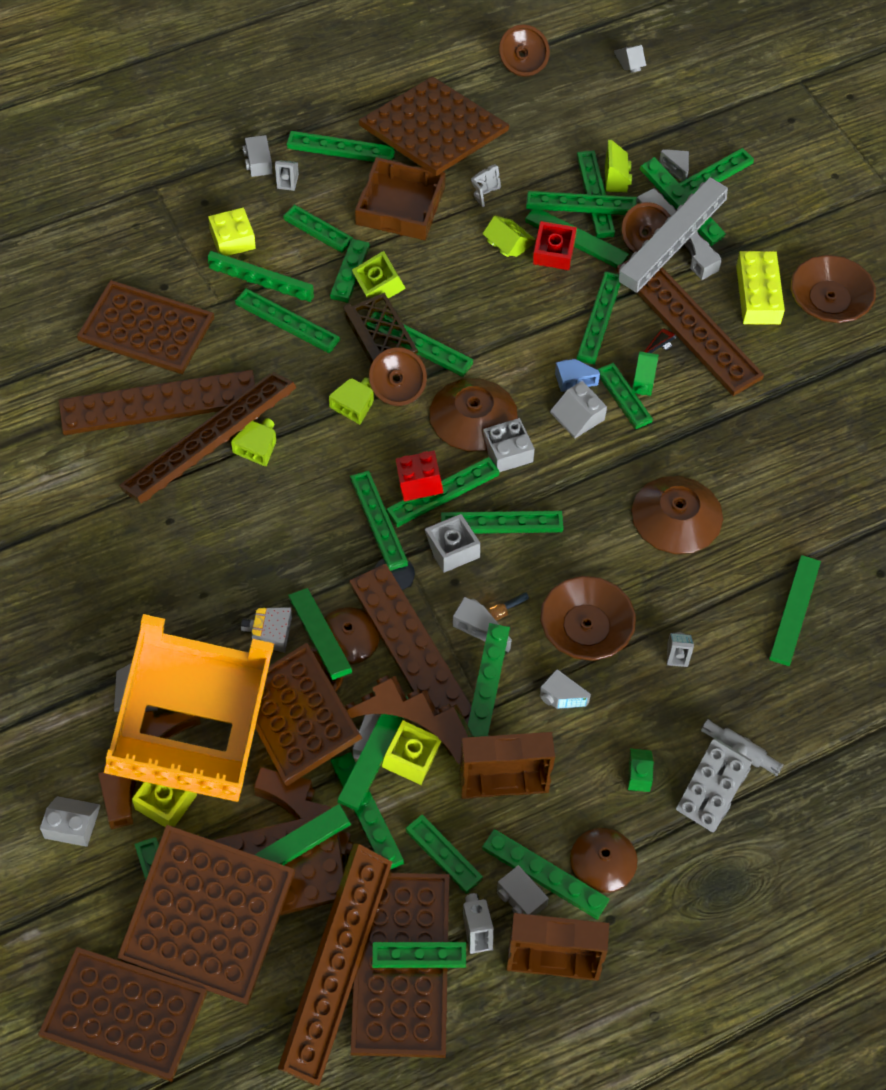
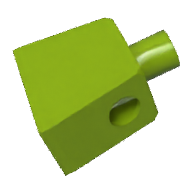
M366 377L361 383L353 378L347 380L329 396V406L331 409L359 425L374 401L373 390L370 387L369 378Z
M265 418L261 424L254 421L247 424L231 441L233 453L266 467L276 444V432L272 429L275 425L274 422Z

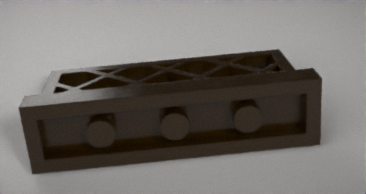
M385 292L357 305L351 306V304L343 306L344 316L371 364L380 353L391 349L387 347L389 340L398 342L396 348H400L401 343L411 347L410 351L415 354L418 353V349ZM384 300L386 304L384 309L375 307L377 302ZM361 309L369 310L367 317L359 315L357 311ZM372 311L382 313L379 320L370 318ZM385 314L393 316L392 323L383 321ZM368 322L377 324L375 331L366 328ZM381 325L390 328L388 334L378 332ZM393 329L402 332L400 338L391 336ZM376 336L385 338L383 345L374 342Z

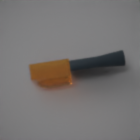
M525 592L489 609L488 612L495 620H499L508 615L507 609L528 600L529 596Z

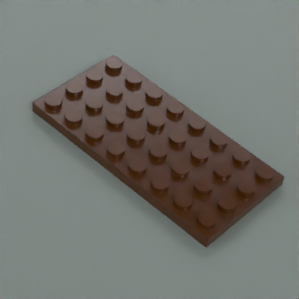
M388 874L354 978L351 1055L446 1058L448 968H373L372 962L373 942H448L449 874Z

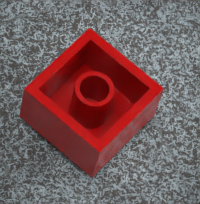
M540 221L533 264L570 270L577 227Z
M435 450L396 458L404 502L444 493Z

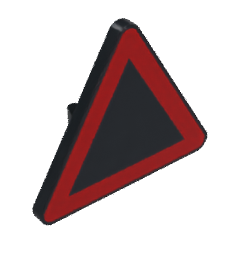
M665 328L661 329L644 352L652 353L660 347L667 351L672 347L670 341L677 337L676 334Z

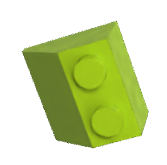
M608 140L605 158L606 192H627L628 185L632 184V174H629V171H631V161L628 160V153L614 141Z
M494 216L483 232V235L488 238L487 242L493 246H498L500 253L506 257H517L536 243V239L517 223L503 217Z
M384 251L352 269L366 297L373 298L385 292L386 296L390 298L406 289Z

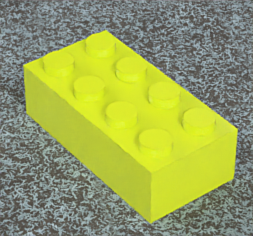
M740 251L736 268L743 324H781L785 309L777 252Z

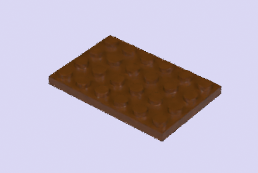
M110 280L78 333L77 338L78 341L183 374L211 325L214 313Z
M305 643L269 666L255 728L283 782L288 786L361 740L362 736L308 643Z
M319 815L212 841L255 855ZM339 832L284 865L296 871L280 915L334 903L344 874Z
M76 947L38 1035L40 1038L172 1082L207 995V989Z

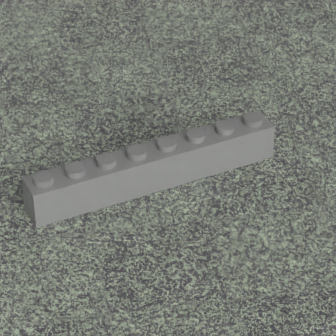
M711 177L705 183L702 182L698 190L688 197L684 205H680L676 213L672 217H668L665 224L654 232L653 237L650 240H646L642 248L638 252H634L630 260L620 267L619 282L637 293L726 201L728 187Z

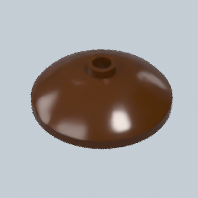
M517 25L507 30L502 36L499 43V56L503 65L511 73L522 77L533 76L539 73L548 62L550 55L549 44L546 37L537 28L529 25ZM519 52H522L524 54V57H521L519 55Z
M650 202L640 203L632 207L625 214L621 224V235L627 248L633 253L638 252L644 242L650 240L654 232L665 224L668 217H671L668 211L662 206ZM642 230L647 232L646 236L642 234Z
M391 348L383 351L374 359L369 370V383L373 393L382 402L392 406H404L414 402L423 393L427 382L426 368L422 360L414 352L404 348ZM394 375L399 377L398 382L393 381Z
M353 607L339 608L324 617L350 665L363 662L374 654L379 645L380 636L364 610ZM346 627L352 628L351 630H345Z
M596 828L585 832L576 840L571 850L570 865L576 879L600 893H611L624 888L632 880L637 869V854L630 840L620 832L608 828ZM607 852L609 856L604 857L601 853Z

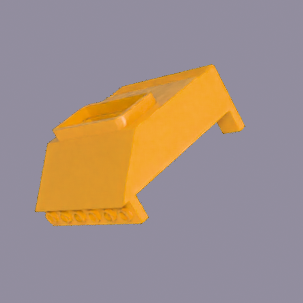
M143 614L140 633L113 739L106 757L104 773L239 802L274 643L252 639L248 653L164 634L165 619ZM146 706L232 724L227 750L224 752L140 733Z

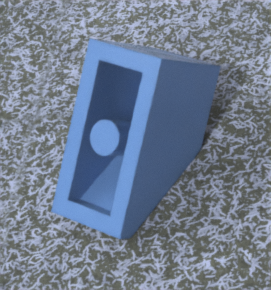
M576 359L556 362L555 376L561 392L567 391L581 381L588 387L598 385L600 376L598 370Z

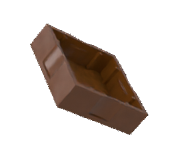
M376 157L369 174L368 184L362 191L355 209L356 225L426 241L445 189L446 173L442 172L435 176L422 167H412L400 162Z
M552 732L462 738L459 771L461 799L549 793L550 773L553 770L555 761Z
M514 913L508 948L507 971L599 981L602 963L605 961L608 951L609 923Z

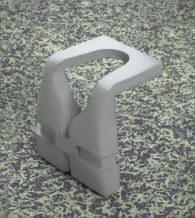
M496 164L489 166L488 169L482 170L471 178L472 185L476 189L474 198L482 207L485 206L483 195L501 188L500 178L498 177L499 169Z

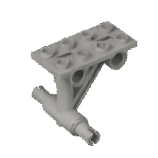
M708 719L701 732L714 739L710 743L676 810L709 831L715 832L719 823L728 812L738 788L747 777L751 765L758 768L761 766L777 777L784 764L768 756L766 750L752 743L748 738L742 737L729 728L723 729Z

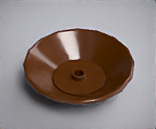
M833 255L811 257L801 263L791 276V292L796 303L807 314L822 321L834 323L855 321L868 313L875 302L876 286L871 275L861 265L845 257Z
M481 378L460 379L447 384L435 395L429 408L430 424L437 436L451 447L464 451H486L487 446L483 429L518 419L517 406L510 394L498 384Z
M682 476L661 477L647 483L636 494L631 509L633 524L642 539L656 549L672 554L694 553L708 547L719 535L723 523L721 504L713 492L698 481Z
M579 576L566 579L549 591L542 603L540 622L546 638L558 651L575 659L595 661L612 657L627 646L635 632L636 613L630 598L617 585L599 577Z

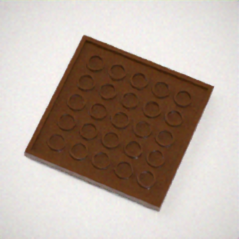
M433 76L359 119V126L435 176L509 130V124Z
M166 825L117 958L248 1005L296 870Z

